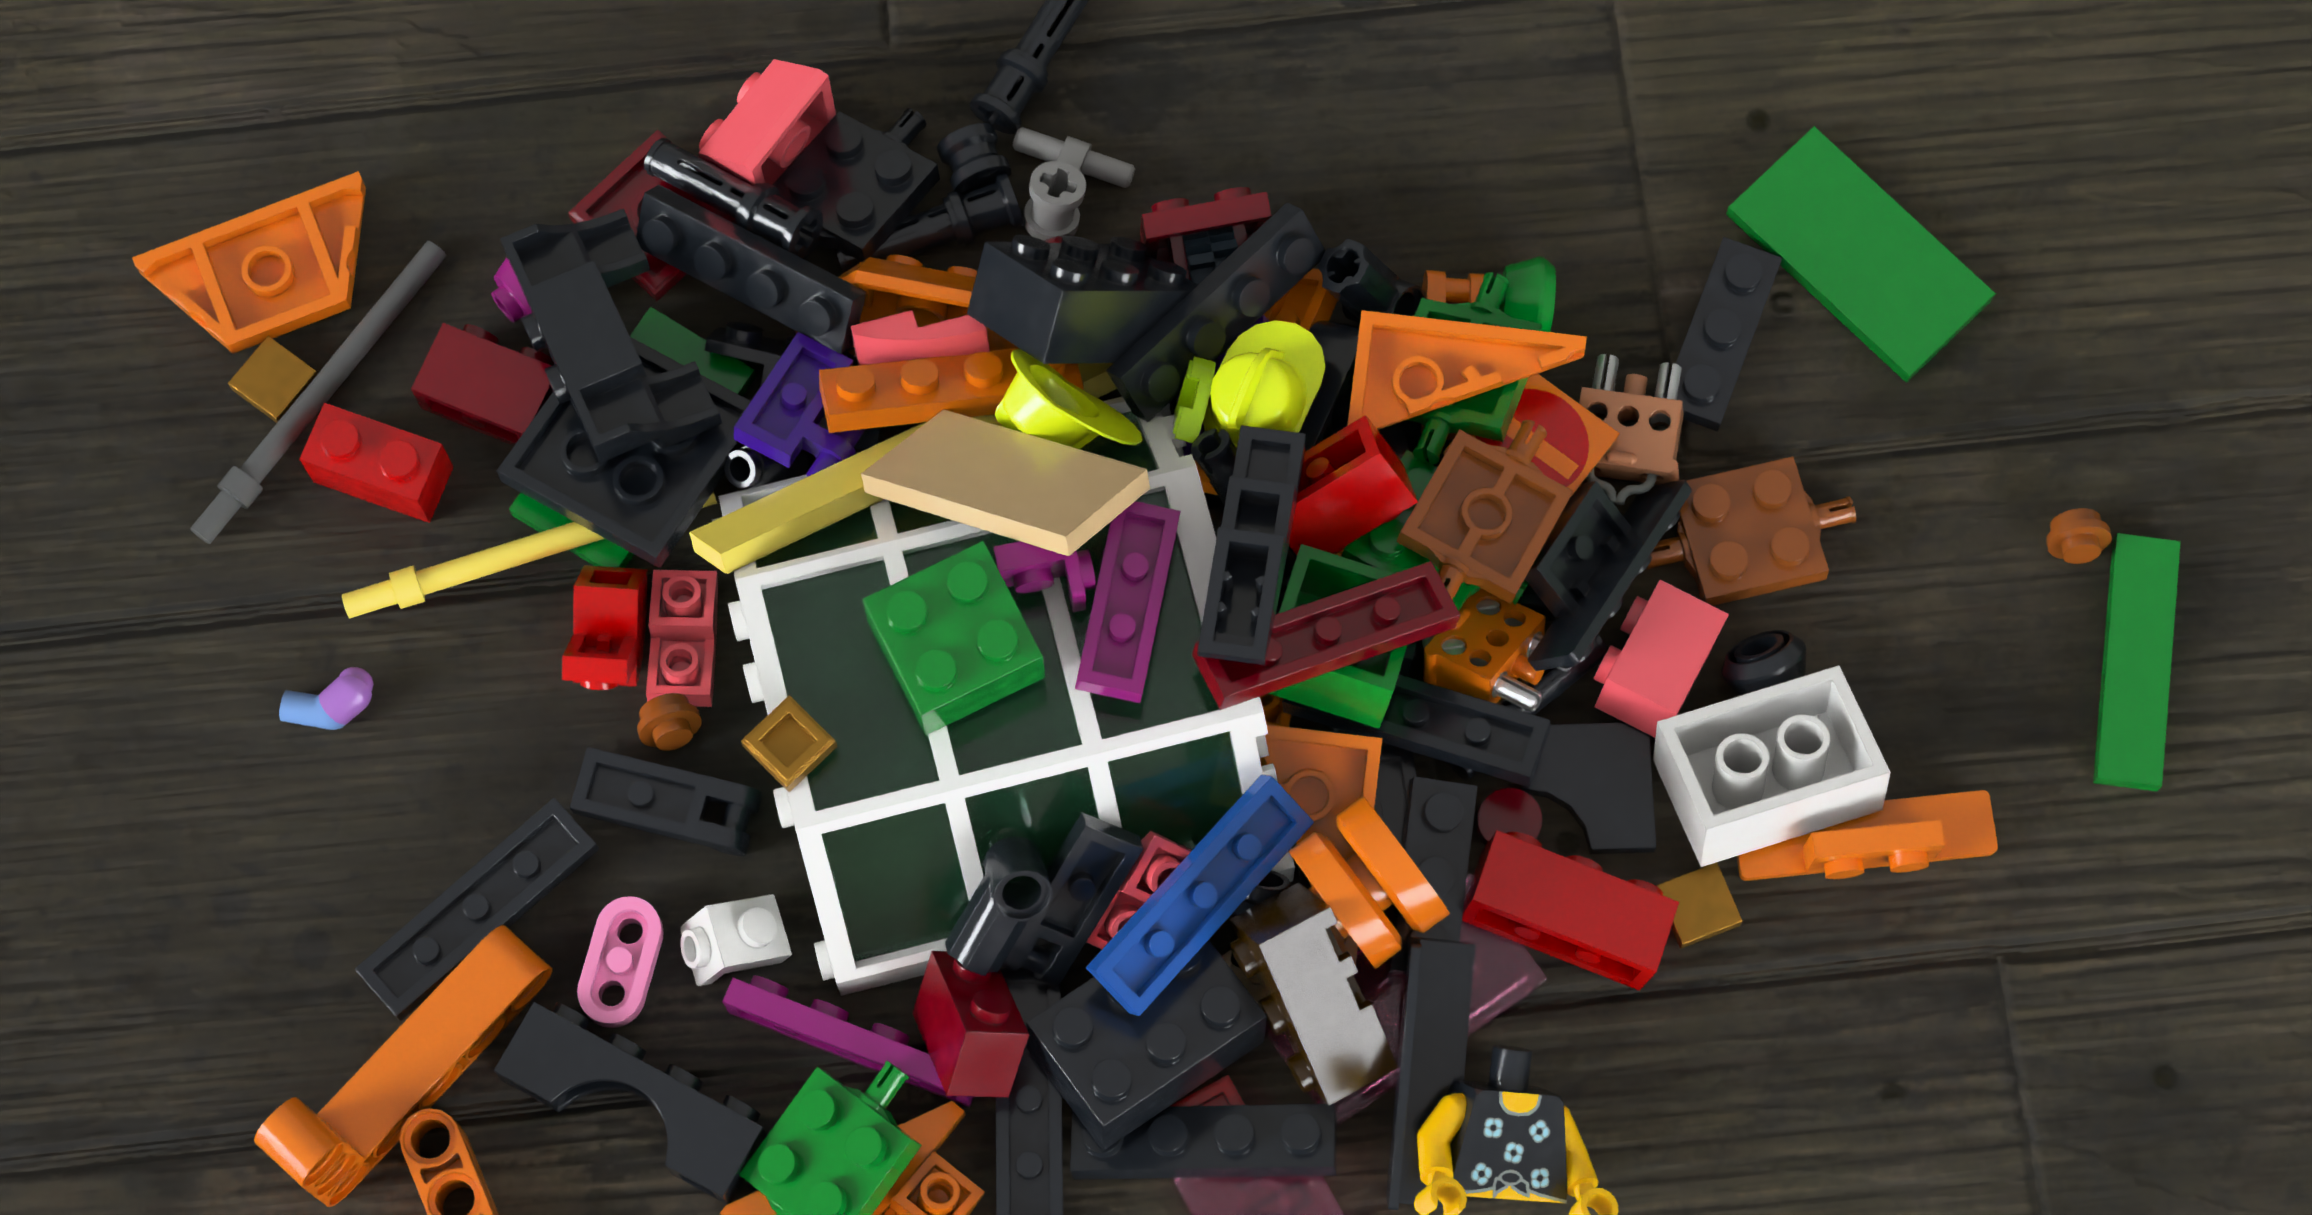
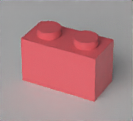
M1659 580L1649 601L1639 596L1634 600L1620 628L1621 631L1630 635L1623 649L1620 650L1611 645L1594 676V680L1604 684L1594 707L1655 738L1657 721L1677 716L1729 614Z

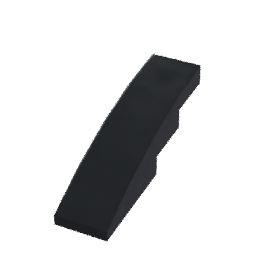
M1241 425L1233 476L1229 477L1222 525L1218 527L1197 651L1200 657L1265 665L1296 509L1306 449V434Z

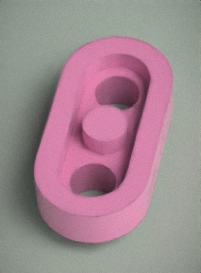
M628 896L611 901L602 909L596 921L578 983L577 996L581 1008L589 1019L603 1027L617 1028L629 1024L640 1014L645 1004L663 941L664 931L662 921L656 910L641 898ZM628 924H638L643 929L641 938L632 944L622 942L620 940L621 930ZM613 985L624 988V998L618 1005L607 1006L602 1003V994L605 989Z

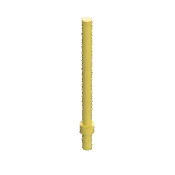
M714 492L702 508L717 504ZM571 522L418 571L412 565L390 572L389 580L341 594L349 619L398 604L400 609L426 602L424 595L605 538L576 522Z

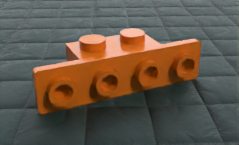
M1985 790L1885 800L1883 810L1738 855L1739 876L1744 881L1825 873L1827 879H1844L1862 875L1865 873L1864 869L1890 866L1891 872L1901 873L1929 867V862L1991 856L1997 851L1998 844L1990 795Z

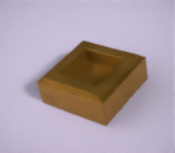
M267 336L228 384L235 393L277 423L318 373L271 337Z
M790 695L741 740L743 747L788 792L794 789L838 747L836 740Z
M1717 862L1657 885L1662 890L1663 896L1679 902L1671 929L1680 949L1739 927L1743 922Z

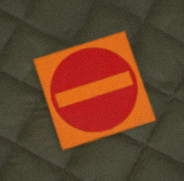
M1535 374L1527 380L1503 442L1474 435L1471 436L1488 445L1508 449L1524 420L1535 422L1525 441L1526 444L1529 443L1540 424L1547 431V436L1543 439L1531 462L1545 476L1573 490V495L1620 433L1541 375ZM1450 443V444L1448 445V447L1444 450V452H1443L1444 455H1445V453L1447 452V450H1448L1449 446L1451 445V443Z

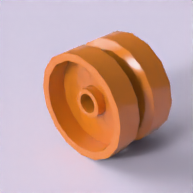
M1362 796L1336 815L1337 829L1355 854L1344 860L1328 837L1318 832H1313L1288 852L1313 886L1308 890L1331 907L1337 921L1335 927L1345 939L1350 935L1376 969L1402 950V937L1384 914V910L1393 904L1413 930L1425 933L1448 916L1450 912L1365 797Z

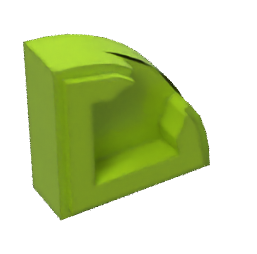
M1195 356L1193 361H1189L1174 411L1172 433L1175 434V439L1193 443L1199 436L1211 392L1216 362Z

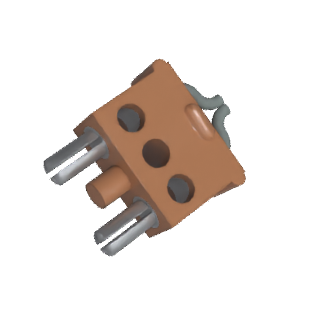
M1600 354L1597 357L1592 388L1582 387L1579 404L1595 416L1604 417L1603 421L1619 432L1620 435L1586 479L1588 482L1597 481L1614 504L1624 505L1626 498L1631 494H1643L1648 492L1654 484L1659 485L1679 480L1676 458L1684 414L1683 401L1676 399L1682 369L1678 364L1673 363L1667 398H1664L1669 373V362L1660 365L1655 397L1645 396L1648 378L1639 374L1626 375L1624 391L1615 392L1614 387L1619 359L1610 354L1605 387L1602 390L1607 354ZM1626 421L1636 422L1635 425L1629 427L1622 425ZM1665 425L1668 427L1663 431H1657L1653 429L1655 426ZM1596 476L1641 482L1643 484L1624 487L1616 498L1614 487L1610 483L1598 479Z

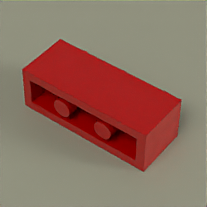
M1496 830L1481 852L1464 901L1462 921L1640 991L1658 970L1679 902L1663 896L1662 890L1652 883L1637 879L1622 880L1602 872V867L1591 859L1576 855L1564 857L1542 848V844L1530 835L1514 831L1503 833Z

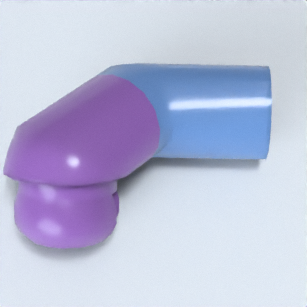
M350 667L344 669L340 676L319 695L285 690L280 703L279 718L283 722L328 730L341 729L370 703L372 698L371 691L374 685L372 677L362 668Z

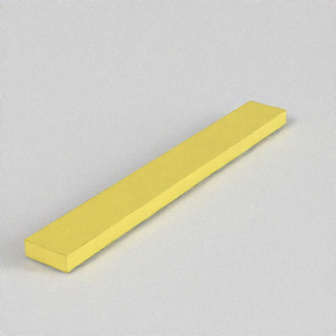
M1078 363L1084 391L1099 398L1116 390L1115 384L1106 372L1113 363ZM995 414L971 417L1002 426L997 421ZM927 422L912 427L689 532L694 552L725 574H729L884 500L883 498L865 493L861 473Z

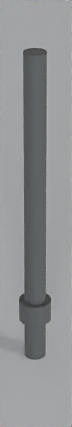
M427 241L243 465L240 468L233 466L217 485L221 490L220 493L190 528L195 535L204 542L211 544L240 507L244 509L250 507L263 491L260 485L263 479L319 413L323 404L328 402L447 257L440 247L431 241Z

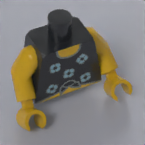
M1494 1045L1492 1048L1489 1081L1455 1080L1450 1086L1448 1095L1442 1097L1417 1132L1420 1179L1427 1185L1417 1194L1414 1201L1415 1210L1420 1215H1428L1437 1208L1438 1200L1443 1205V1215H1458L1465 1208L1467 1197L1566 1203L1567 1194L1576 1197L1577 1200L1571 1207L1569 1215H1591L1587 1207L1594 1209L1598 1215H1618V1203L1615 1197L1603 1188H1596L1599 1181L1588 1151L1569 1108L1564 1105L1561 1095L1541 1087L1528 1086L1532 1050L1514 1046Z

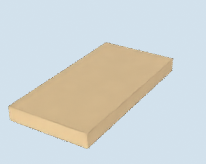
M944 409L861 473L865 493L1066 556L1073 554L1150 489L1148 472L1145 468Z

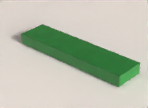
M2117 533L2113 538L2093 783L2156 792L2162 787L2181 541Z

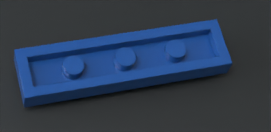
M1260 775L1087 965L1086 969L1129 1014L1140 1016L1311 827L1314 821L1272 776Z

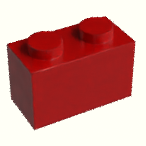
M327 403L323 404L299 459L314 483L428 523L431 522L454 468L441 443Z
M1366 415L1305 451L1289 546L1296 555H1298L1301 544L1337 554L1351 542L1379 525L1392 521L1404 510L1418 503L1404 464Z

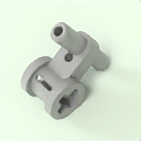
M1024 127L1019 128L1013 141L1014 150L1047 161L1036 167L1031 175L1029 184L1031 198L1025 206L1023 215L1025 229L1032 237L1041 240L1056 236H1074L1080 220L1078 206L1082 203L1086 191V180L1083 174L1127 188L1130 186L1135 173L1134 165L1091 151L1092 144L1067 136L1066 140L1062 141Z

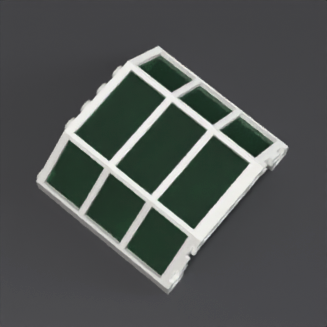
M1123 397L1103 401L1123 414L1142 433V442L1135 446L1127 445L1099 435L1080 449L1147 469L1150 489L1136 501L1181 511L1140 703L1075 689L1096 589L1085 590L1086 610L1073 612L1066 577L1063 576L1054 578V585L1036 592L1018 593L1015 591L1014 586L1008 587L1043 655L1045 678L925 736L867 621L862 599L981 541H984L995 562L994 546L1019 542L1005 536L884 499L733 571L740 600L728 603L737 642L750 639L755 662L744 664L743 669L752 703L765 701L767 714L769 715L790 695L836 740L838 746L790 792L781 787L773 789V794L782 828L795 825L825 939L824 941L814 943L822 979L825 981L835 978L841 996L924 975L931 951H947L945 941L985 875L983 861L986 853L994 843L1003 838L1018 836L1028 838L1034 842L1042 853L1047 870L1083 812L1138 834L1141 840L1152 831L1193 850L1260 775L1272 776L1278 782L1273 763L1261 766L1260 758L1269 756L1265 737L1268 734L1260 697L1220 710L1192 657L1195 643L1200 639L1216 535L1192 454L1184 456L1182 447L1186 446V442L1175 439V434L1172 433L1174 415H1171L1169 403L1154 418L1146 422L1133 415ZM807 474L718 496L722 517L806 478ZM1110 523L1076 550L1089 549L1096 587ZM1287 852L1274 866L1272 871L1286 876L1290 882L1293 881L1294 861L1290 853ZM1018 876L1008 882L1020 881L1027 876ZM1039 937L1036 945L1040 946L1052 942Z

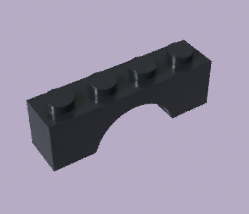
M534 1002L494 1069L499 1078L504 1083L557 1112H561L577 1099L598 1091L619 1090L645 1099L660 1112L663 1118L668 1142L665 1165L671 1174L726 1205L730 1204L744 1181V1178L739 1175L767 1136L764 1128L756 1123L761 1114L732 1096L726 1095L722 1104L700 1093L699 1091L704 1083L694 1075L673 1064H669L664 1073L643 1062L642 1060L647 1051L621 1035L613 1033L607 1042L586 1030L590 1020L562 1003L556 1002L550 1011Z

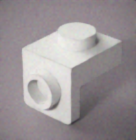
M774 894L707 905L681 926V953L687 966L692 968L695 982L698 986L712 984L725 973L779 964L792 955Z

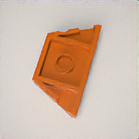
M359 171L134 256L132 259L139 273L234 354L262 343L267 336L273 339L351 309L366 186Z

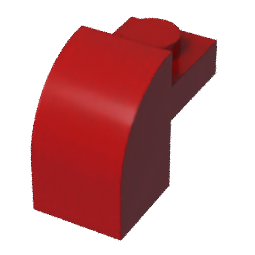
M584 565L574 584L573 635L562 655V680L580 683L582 687L591 690H609L618 685L637 686L643 660L646 631L648 569Z

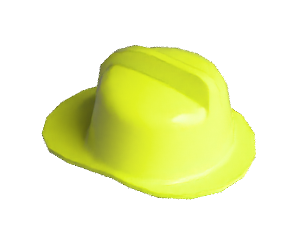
M1278 320L1256 324L1240 334L1228 349L1218 371L1212 379L1211 392L1203 420L1205 431L1216 428L1220 432L1221 429H1225L1236 448L1238 446L1241 425L1299 433L1321 387L1326 368L1323 349L1313 334L1296 323Z
M1016 349L1011 352V361L1017 370V374L995 411V417L1003 427L1077 449H1081L1099 435L1127 445L1135 446L1142 442V433L1119 411L1070 383L1050 365L1041 363L1025 351Z

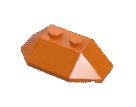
M889 255L886 257V260L869 257L838 277L867 292L860 323L912 310L919 328L968 315L967 310L977 271L961 266H952L947 271L925 268L921 262L908 256ZM986 327L990 351L1018 348Z

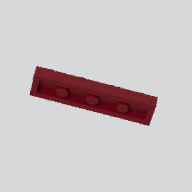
M1430 561L1276 614L1265 665L1200 657L1197 653L1199 641L1195 643L1192 657L1219 709L1223 710L1451 630L1456 627L1461 615L1433 563Z

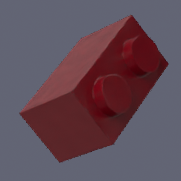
M443 323L411 388L420 408L515 446L553 393L544 371L545 368L554 365L552 358L540 351L535 352L533 348L522 347L520 352H516L498 345L499 340L496 336L475 325L465 324L461 330Z
M931 951L912 1014L946 1096L1009 1098L1029 1032L1001 970L998 973L990 972L983 976L965 969L958 960L948 955L947 951Z

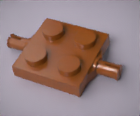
M1524 420L1521 423V427L1508 449L1488 445L1459 429L1399 534L1397 543L1429 559L1440 569L1438 574L1452 600L1464 582L1476 585L1511 604L1573 493V490L1545 476L1531 462L1543 439L1547 436V431L1539 424L1529 443H1525L1535 424L1532 420Z
M1794 457L1687 480L1686 482L1692 488V492L1679 510L1681 515L1677 524L1676 537L1663 539L1658 542L1651 553L1652 560L1646 570L1682 561L1685 568L1696 581L1701 600L1712 606L1827 579L1829 568L1820 543L1821 529L1855 523V507H1852L1853 501L1850 496L1814 505L1812 499L1804 491Z

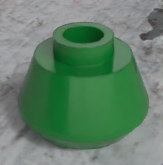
M1542 256L1505 266L1503 276L1508 279L1510 284L1499 310L1512 318L1540 323L1544 332H1550L1556 295L1555 266Z

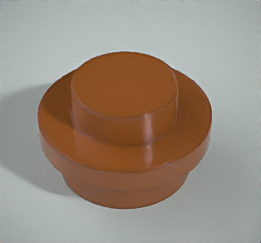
M2078 508L2060 513L2052 519L2046 543L2048 551L2052 556L2064 559L2067 563L2083 564L2096 559L2101 554V551L2109 546L2112 536L2108 524L2101 521V516L2097 511L2088 508Z
M678 693L664 694L649 700L641 707L637 731L643 744L657 747L660 750L670 751L688 744L701 727L702 719L697 707L689 704L686 696Z

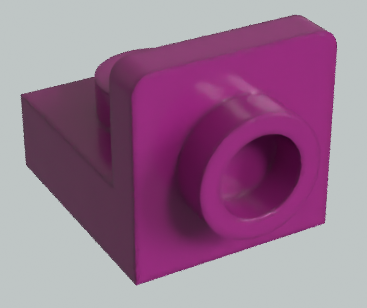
M1021 541L993 547L995 564L1007 587L1014 586L1015 591L1018 593L1036 592L1054 585V578L1065 576L1073 612L1086 610L1085 590L1096 589L1089 549L1075 551L1070 556H1066Z

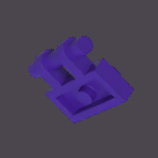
M797 332L734 426V440L788 468L791 467L802 449L813 454L816 460L808 470L807 477L855 455L856 450L854 447L864 431L874 428L829 433V430L818 425L825 415L819 389V370L853 366L854 360Z

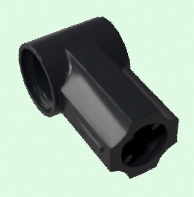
M1346 239L1335 248H1327L1317 266L1323 277L1322 287L1342 304L1343 313L1346 318L1360 323L1362 310L1414 316L1421 298L1426 299L1422 287L1401 280L1368 248L1350 239Z
M1018 836L1007 837L991 846L983 861L985 875L945 941L948 955L958 960L967 970L983 976L990 972L998 973L1028 921L1042 915L1050 905L1053 897L1052 887L1043 856L1038 846L1028 838ZM1018 876H1027L1020 881L1008 882Z

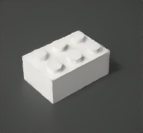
M1839 665L1657 721L1653 761L1701 867L1883 810L1891 772Z

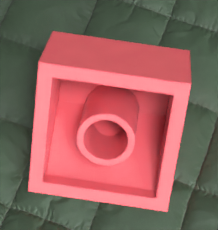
M773 59L762 74L755 72L745 81L737 96L738 104L724 121L717 119L708 127L701 138L698 154L703 160L715 164L722 170L751 185L757 183H769L772 185L836 115L829 75L818 68Z

